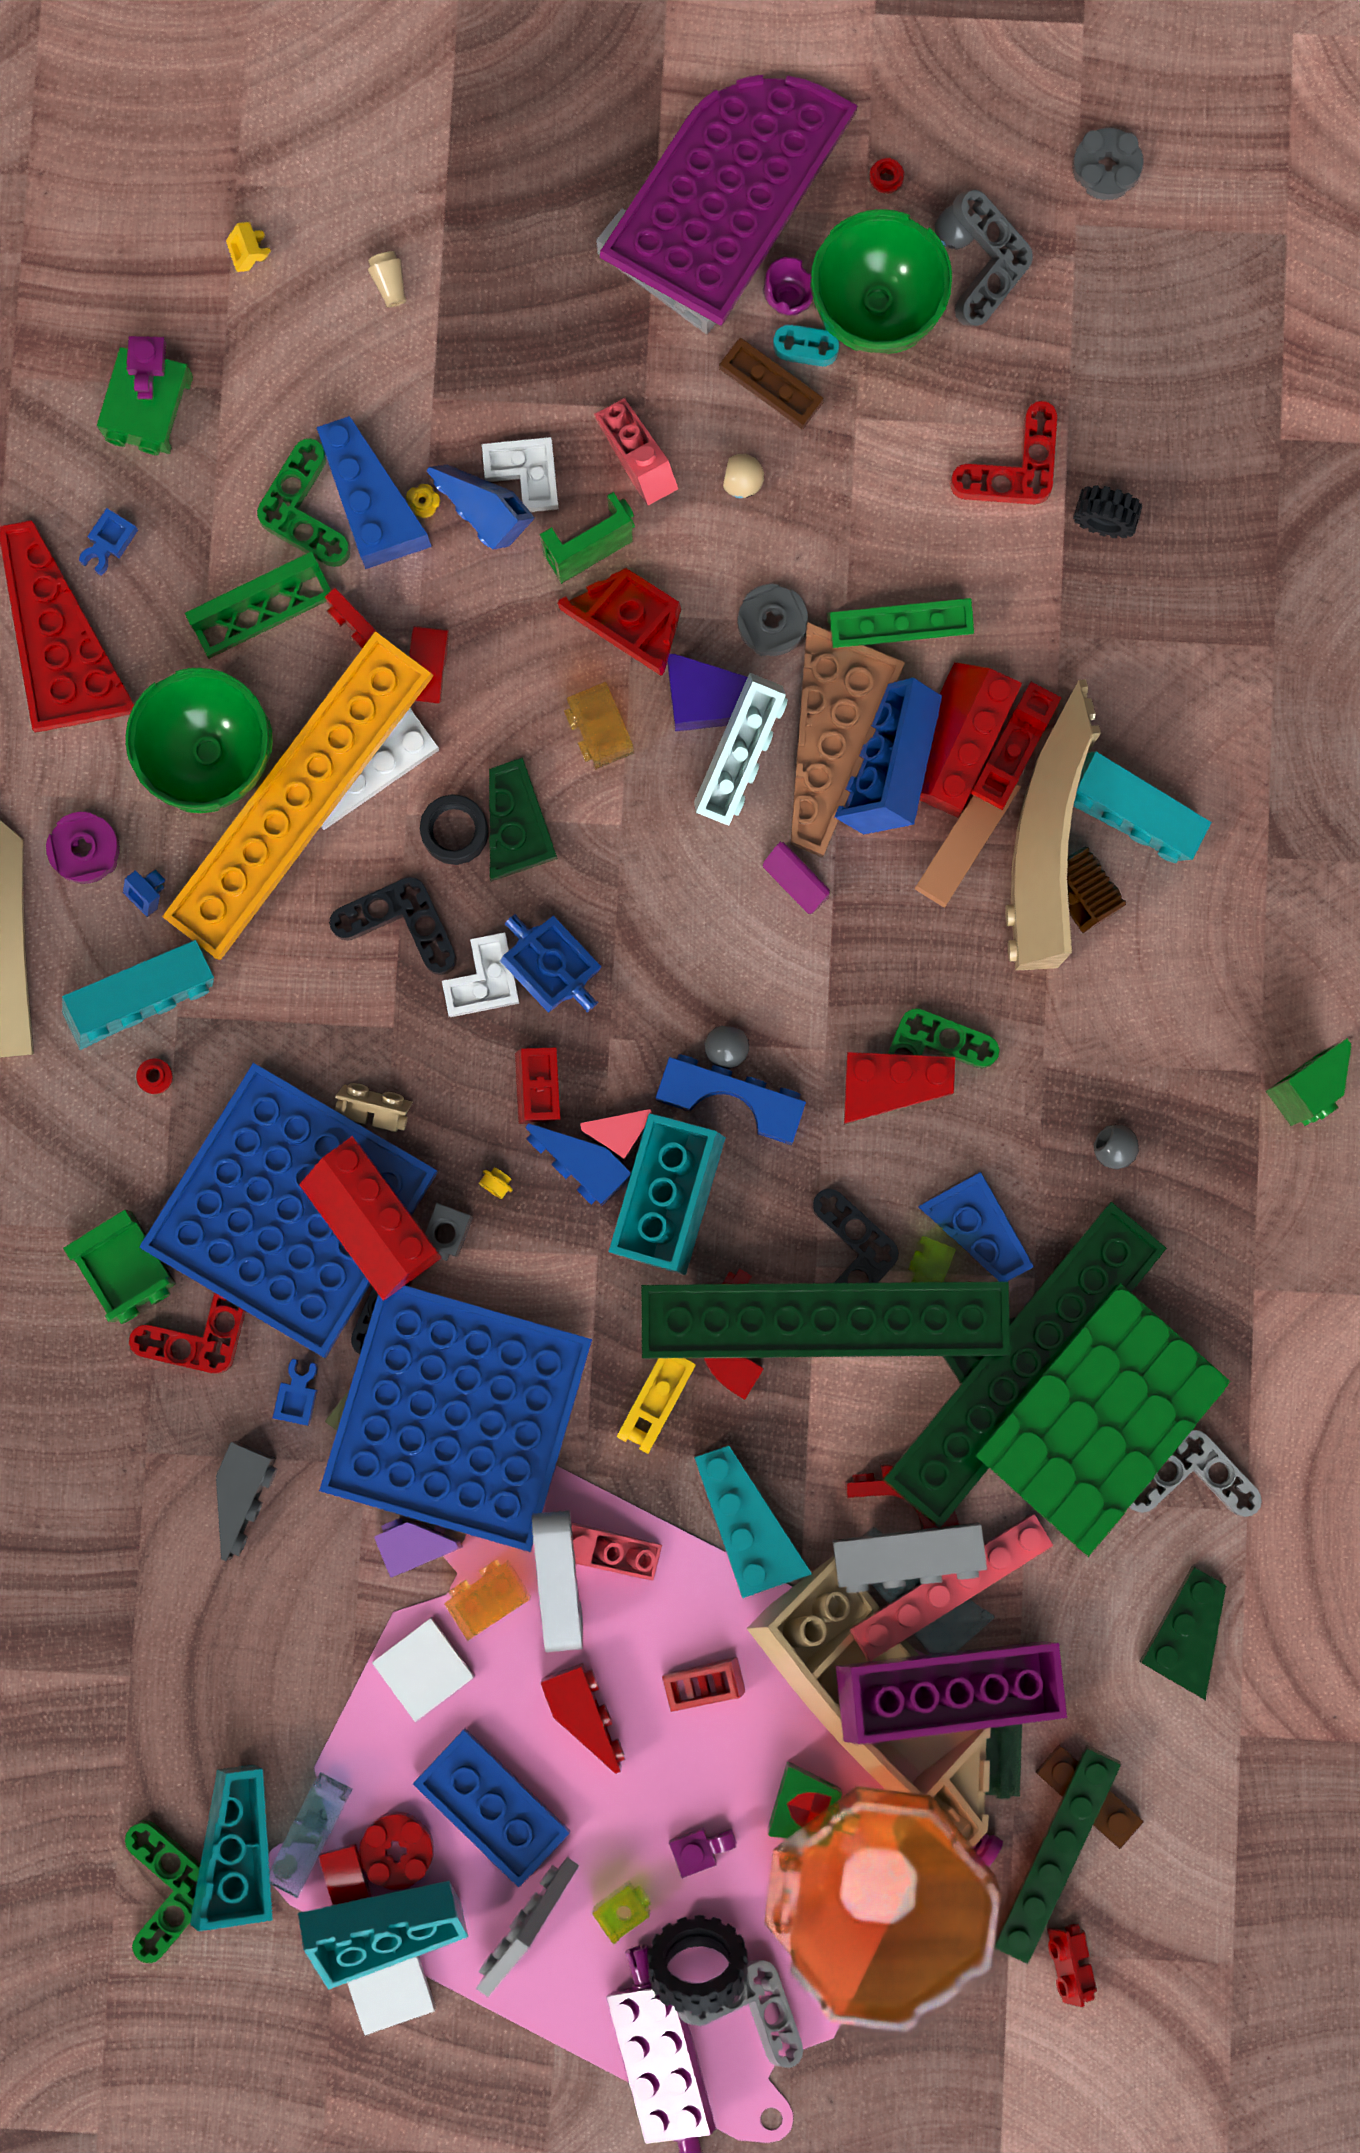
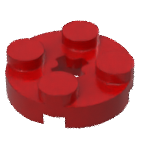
M403 1812L388 1813L379 1817L368 1827L360 1843L359 1857L362 1868L368 1875L371 1883L386 1889L400 1890L413 1886L425 1876L433 1860L434 1842L430 1831L420 1821L416 1820V1817ZM393 1841H399L400 1847H406L407 1854L401 1855L400 1861H395L393 1856L387 1854V1849L392 1847Z

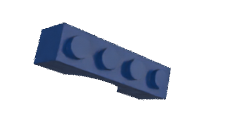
M678 1054L677 1059L669 1057L656 1095L657 1102L691 1112L700 1101L710 1096H733L743 1101L751 1109L756 1119L758 1135L792 1146L806 1104L805 1101L799 1100L800 1093L786 1088H780L778 1093L766 1089V1082L746 1076L744 1082L732 1078L733 1072L715 1065H712L711 1070L697 1066L699 1062L697 1059L686 1055Z

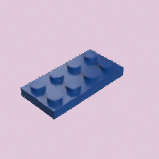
M466 1728L457 1735L413 1783L518 1888L570 1834V1830Z

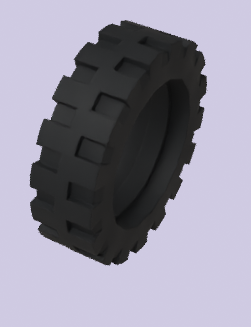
M694 1915L695 1919L688 1920L687 1917L677 1919V1923L671 1925V1923L665 1925L662 1928V1933L660 1935L656 1934L652 1940V1947H649L648 1971L651 1988L655 1995H660V2001L665 2006L670 2004L674 2006V2011L679 2013L691 2011V2015H702L703 2011H709L710 2014L720 2011L719 2007L723 2005L728 2007L734 2002L736 1995L740 1996L742 1994L744 1982H747L748 1958L743 1937L740 1934L736 1935V1929L729 1923L724 1925L721 1919L712 1917L711 1920L705 1919L704 1915ZM700 1946L715 1949L723 1954L729 1962L728 1967L720 1976L702 1983L682 1981L672 1975L667 1968L669 1961L677 1953L687 1948Z

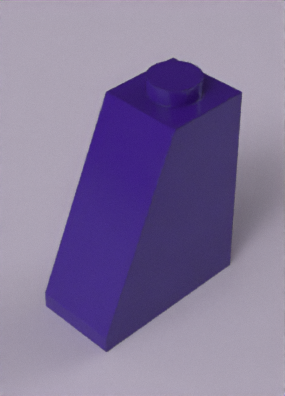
M669 654L667 663L675 732L727 726L748 677L677 654Z

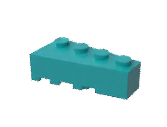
M1097 751L1087 753L1073 807L1127 834L1133 841L1159 851L1158 855L1169 862L1177 863L1178 861L1193 860L1212 822Z
M194 940L62 996V1014L79 1050H82L123 1029L133 1027L156 1013L157 1015L166 1013L175 1008L177 1003L187 998L196 1000L210 992L209 988L213 986L214 976L197 941Z
M728 1445L694 1457L742 1598L811 1575L812 1573L730 1446Z
M256 1765L217 1769L190 1925L198 1932L273 1921L263 1769Z
M450 1881L298 1913L303 1950L328 1990L468 1937L461 1901Z

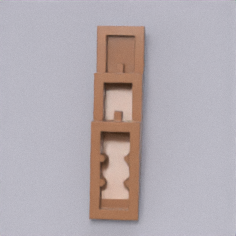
M1016 784L1003 810L974 795L916 885L915 890L945 908L1021 786Z

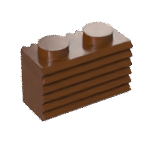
M1085 846L1068 856L1067 887L1069 914L1084 934L1124 907L1126 900L1122 899L1117 886L1110 882V878L1101 869L1098 858L1089 852V847Z

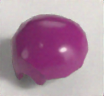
M782 257L772 262L764 277L763 293L766 301L780 314L790 316L802 313L810 307L813 301L810 286L811 274L803 268L802 261L798 258Z

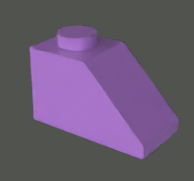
M402 1518L382 1525L383 1533L374 1536L390 1578L463 1548L461 1541L414 1521L403 1523Z

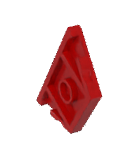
M625 568L612 574L604 581H597L586 586L588 592L571 600H568L567 596L557 602L562 612L660 676L663 675L681 613L679 601Z

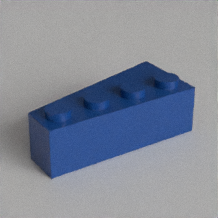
M348 416L316 427L365 569L432 547L428 534L351 417Z
M914 677L888 684L871 725L876 729L875 733L863 745L859 757L864 759L857 777H850L846 787L850 795L845 807H838L834 818L863 835L914 825L942 695Z

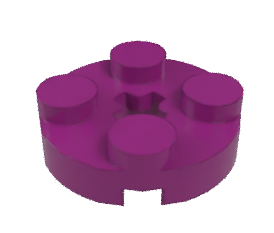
M90 812L70 813L56 823L57 826L47 838L46 853L49 863L68 881L78 884L94 883L116 869L120 853L118 836L115 830L103 818ZM85 839L86 843L92 844V849L84 857L80 853L74 852V848L79 846V840Z

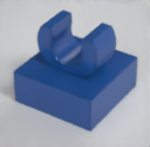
M135 870L125 878L123 894L148 917L158 909L159 893L164 889L162 883L165 882V879L157 870L152 871L145 879Z

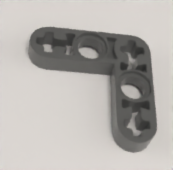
M969 190L961 192L956 196L953 203V212L957 220L987 252L991 259L958 299L955 306V315L958 321L965 326H979L989 319L1028 270L1032 263L1033 253L1029 244L984 193L979 190ZM974 200L975 203L972 208L976 213L968 214L967 211L970 206L967 201ZM991 222H995L1000 231L999 237L995 242L990 241L987 237V227ZM1004 245L1007 247V249H1000ZM1018 250V254L1016 256L1017 260L1019 261L1018 263L1011 262L1014 258L1011 251ZM993 273L998 275L1000 279V288L996 293H992L987 284L988 278ZM978 303L974 308L976 316H969L971 313L969 304Z

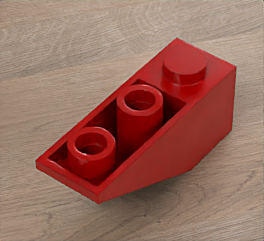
M581 1663L542 1678L540 1684L553 1718L615 1774L620 1773L622 1769L620 1762L626 1760L619 1739L612 1741L607 1727L613 1724L606 1705L599 1706L594 1692L600 1689L593 1670L586 1671L584 1664Z

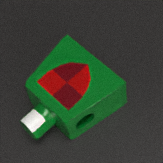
M787 1762L767 1828L768 1836L826 1844L829 1841L832 1827L853 1833L859 1811L839 1805L842 1796L840 1787L791 1762Z

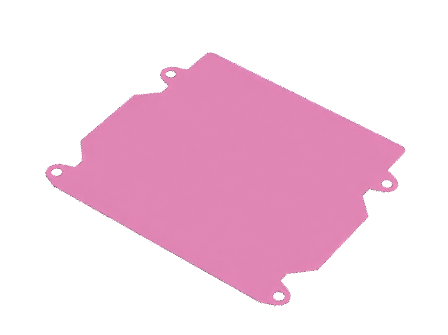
M556 1466L543 1513L570 1510L571 1522L661 1544L662 1548L654 1580L575 1564L578 1597L581 1602L583 1618V1649L545 1652L534 1544L532 1551L527 1552L466 1534L464 1541L461 1543L463 1548L443 1556L457 1572L448 1593L392 1613L314 1766L330 1825L320 1844L286 1842L274 1847L268 1854L270 1882L289 1905L302 1912L332 1906L319 1854L352 1844H357L359 1853L360 1843L366 1830L379 1817L393 1812L408 1813L416 1817L415 1819L420 1821L423 1826H426L433 1838L434 1856L425 1876L411 1887L392 1890L371 1883L364 1870L363 1873L364 1877H367L372 1897L445 1881L451 1882L461 1901L468 1937L420 1955L419 1958L426 1977L629 2083L607 2001V1996L610 1993L631 1988V1985L634 1983L625 1951L639 1945L640 1947L642 1945L652 1947L654 1936L656 1934L660 1935L665 1925L669 1923L671 1925L676 1924L679 1918L687 1917L688 1920L695 1919L694 1915H704L705 1919L711 1920L712 1917L721 1919L722 1924L727 1925L729 1923L736 1929V1935L740 1934L743 1937L745 1948L747 1949L748 1962L764 1960L775 1966L801 2038L803 2049L834 2038L910 1882V1877L892 1825L902 1804L890 1795L826 1729L792 1689L746 1629L771 1603L793 1586L785 1583L742 1598L726 1552ZM435 1525L434 1530L444 1534L446 1528ZM432 1617L475 1677L415 1722L372 1662ZM916 1650L917 1653H918L920 1656H921V1655H925V1654L919 1652L918 1650ZM729 1658H738L745 1686V1693L740 1698L670 1712L662 1679L664 1674ZM581 1663L584 1664L586 1671L593 1670L600 1689L594 1692L599 1706L606 1705L613 1725L607 1727L612 1741L619 1739L626 1760L620 1762L622 1766L620 1773L615 1774L553 1718L540 1684L542 1678ZM722 1671L725 1687L729 1689L726 1671ZM708 1674L707 1678L711 1693L716 1692L713 1676ZM693 1677L696 1696H701L698 1679ZM679 1680L677 1682L681 1699L685 1700L687 1695L684 1682ZM464 1728L570 1830V1834L519 1888L413 1785L414 1781ZM787 1762H791L841 1788L842 1796L839 1805L859 1811L853 1833L832 1827L829 1841L826 1844L768 1836L767 1828ZM701 1828L705 1829L708 1838L732 1829L737 1841L736 1848L714 1854L717 1861L716 1866L684 1878L681 1877L669 1845L670 1840ZM393 1841L392 1847L387 1849V1854L393 1856L395 1861H400L401 1855L407 1854L406 1847H400L399 1841ZM283 1854H290L297 1860V1870L290 1876H283L276 1869L277 1859ZM567 1857L570 1858L579 1867L531 1946L490 1996H485L476 1989L484 1976L479 1972L481 1966L488 1956L495 1951L504 1936L507 1937L511 1930L509 1928L520 1910L524 1909L535 1892L540 1894L544 1887L540 1882L552 1865L559 1868ZM700 1946L687 1948L677 1953L669 1961L667 1968L672 1975L682 1981L702 1983L721 1975L728 1967L729 1962L723 1954L715 1949ZM758 1971V1976L753 1978L755 1984H761V1979L765 1977L764 1971ZM764 1991L765 1995L763 1996L772 1995L773 1993ZM774 2002L767 2005L764 2012L765 2020L770 2025L774 2024L779 2018V2008ZM749 2004L706 2025L688 2024L716 2129L741 2141L770 2143L784 2138L792 2128L793 2112L788 2101L768 2079L775 2065L769 2062L765 2054ZM780 2031L771 2032V2035L779 2036L778 2032ZM782 2043L783 2048L778 2051L779 2056H786V2051L790 2049V2045ZM767 2108H775L782 2115V2123L775 2130H768L761 2124V2114Z

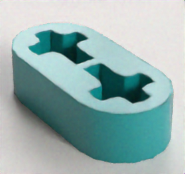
M785 325L780 327L774 335L773 350L781 360L821 367L831 365L837 359L839 341L827 330ZM787 336L793 337V343H795L792 345L791 350L784 349L785 346L782 343L785 342ZM821 342H827V347L831 349L826 351V355H820L819 349L816 348L820 346Z

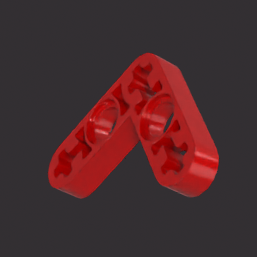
M1037 401L1027 409L1023 428L1021 467L962 464L953 471L950 488L953 494L964 500L1032 505L1045 502L1052 491L1057 432V411L1054 406L1049 402ZM1037 412H1043L1044 418L1050 419L1045 421L1042 435H1036L1038 422L1036 419H1032L1036 417ZM1038 444L1044 446L1048 451V457L1043 461L1033 460L1029 455L1031 446ZM1041 470L1039 485L1045 488H1041L1039 494H1034L1033 488L1027 487V485L1032 484L1034 472ZM967 474L970 475V481L981 482L982 475H987L985 491H980L982 483H971L969 489H964L963 483L957 482V480H962L963 475ZM1005 476L1011 482V488L1007 492H997L992 487L991 481L993 478Z
M214 1292L203 1337L152 1325H141L131 1332L129 1346L134 1354L140 1357L208 1373H223L233 1364L246 1311L240 1307L237 1310L230 1306H219L221 1299L224 1301L228 1300ZM222 1312L231 1313L235 1319L233 1329L226 1333L219 1331L215 1324L217 1316ZM147 1331H150V1338L164 1341V1334H168L169 1337L164 1344V1357L159 1355L162 1350L159 1347L148 1346L146 1352L143 1351V1344L138 1343L139 1336H145ZM212 1334L219 1338H231L230 1345L222 1343L220 1354L225 1356L224 1363H218L216 1368L212 1367L213 1361L207 1359L208 1353L215 1352L218 1341H211ZM179 1339H185L191 1345L190 1355L183 1360L177 1359L172 1353V1346Z

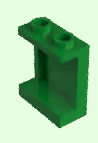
M120 347L96 426L103 437H105V441L120 447H125L126 443L139 446L138 449L142 452L155 456L159 455V452L170 454L172 448L169 443L170 434L184 388L190 390L193 375L187 364L165 359L164 376H154L153 398L138 399V391L134 390L135 375H129L127 371L128 349Z
M614 492L608 494L607 500L610 517L565 544L561 543L552 527L539 534L543 555L561 584L633 542L632 529L635 528L632 518L634 514L624 498L618 500Z
M129 1210L121 1211L63 1248L68 1258L76 1262L107 1313L105 1315L107 1321L117 1322L119 1320L120 1324H124L138 1316L140 1312L137 1308L150 1301L151 1305H154L167 1298L171 1294L168 1289L176 1285L163 1261L139 1248L146 1237V1233L133 1212Z

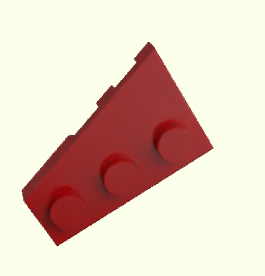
M847 1052L844 1125L954 1094L955 1057Z

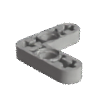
M1192 1430L1186 1439L1196 1440L1200 1438L1201 1442L1198 1447L1201 1452L1199 1454L1191 1452L1183 1459L1189 1462L1186 1468L1180 1459L1171 1455L1168 1460L1172 1461L1177 1468L1175 1478L1165 1482L1156 1473L1152 1480L1163 1487V1489L1158 1493V1490L1153 1487L1146 1494L1149 1500L1147 1504L1141 1502L1134 1504L1133 1502L1129 1507L1133 1511L1149 1512L1192 1471L1236 1515L1244 1517L1254 1515L1260 1509L1262 1499L1258 1489L1202 1431ZM1186 1439L1176 1449L1178 1454H1182L1188 1448V1444L1185 1442ZM1221 1462L1228 1469V1477L1224 1482L1216 1484L1209 1477V1468L1214 1463ZM1236 1477L1240 1480V1483L1234 1485L1238 1491L1244 1494L1251 1493L1248 1500L1252 1505L1249 1508L1244 1506L1237 1508L1236 1504L1239 1499L1232 1491L1228 1490L1226 1496L1222 1493V1490L1227 1489L1234 1483Z
M752 1960L748 1962L747 1982H744V1990L740 1996H735L734 2002L728 2007L723 2005L719 2007L720 2011L711 2014L709 2011H703L702 2015L699 2016L691 2015L690 2011L678 2012L681 2020L685 2023L702 2026L749 2004L769 2062L775 2066L790 2068L797 2065L802 2058V2041L775 1966L768 1961ZM758 1971L765 1972V1977L761 1979V1984H755L753 1979L758 1976ZM764 1991L773 1993L772 1995L763 1996L765 1995ZM774 2002L779 2008V2018L774 2024L770 2025L765 2020L764 2012L767 2005ZM780 2031L778 2032L779 2036L771 2035V2032ZM782 2043L790 2045V2049L786 2051V2057L779 2056L778 2051L783 2048Z

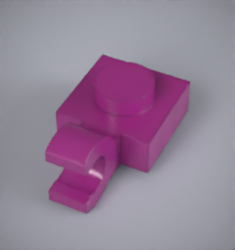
M129 336L127 371L129 375H135L134 390L138 391V399H152L154 376H164L166 341L164 337Z
M701 1828L669 1841L682 1878L716 1866L717 1861L714 1854L736 1848L737 1844L732 1829L708 1838L705 1829Z

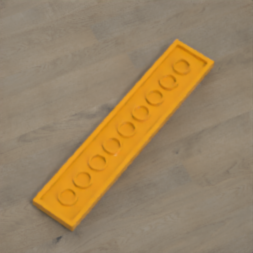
M375 631L162 917L192 941L196 940L198 945L214 958L221 960L434 675Z

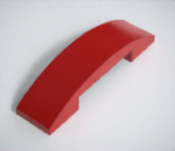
M1032 681L1029 683L971 794L1001 810L1004 809L1062 697Z

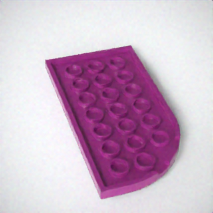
M763 75L749 76L737 79L736 84L726 87L719 92L717 89L703 98L687 116L600 250V258L722 326L855 116L858 106L817 83L786 75V79L763 78Z

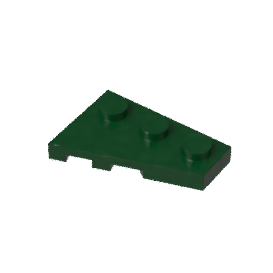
M523 757L490 768L489 848L490 881L492 882L558 858Z
M1192 1566L1139 1661L1206 1700L1226 1585Z

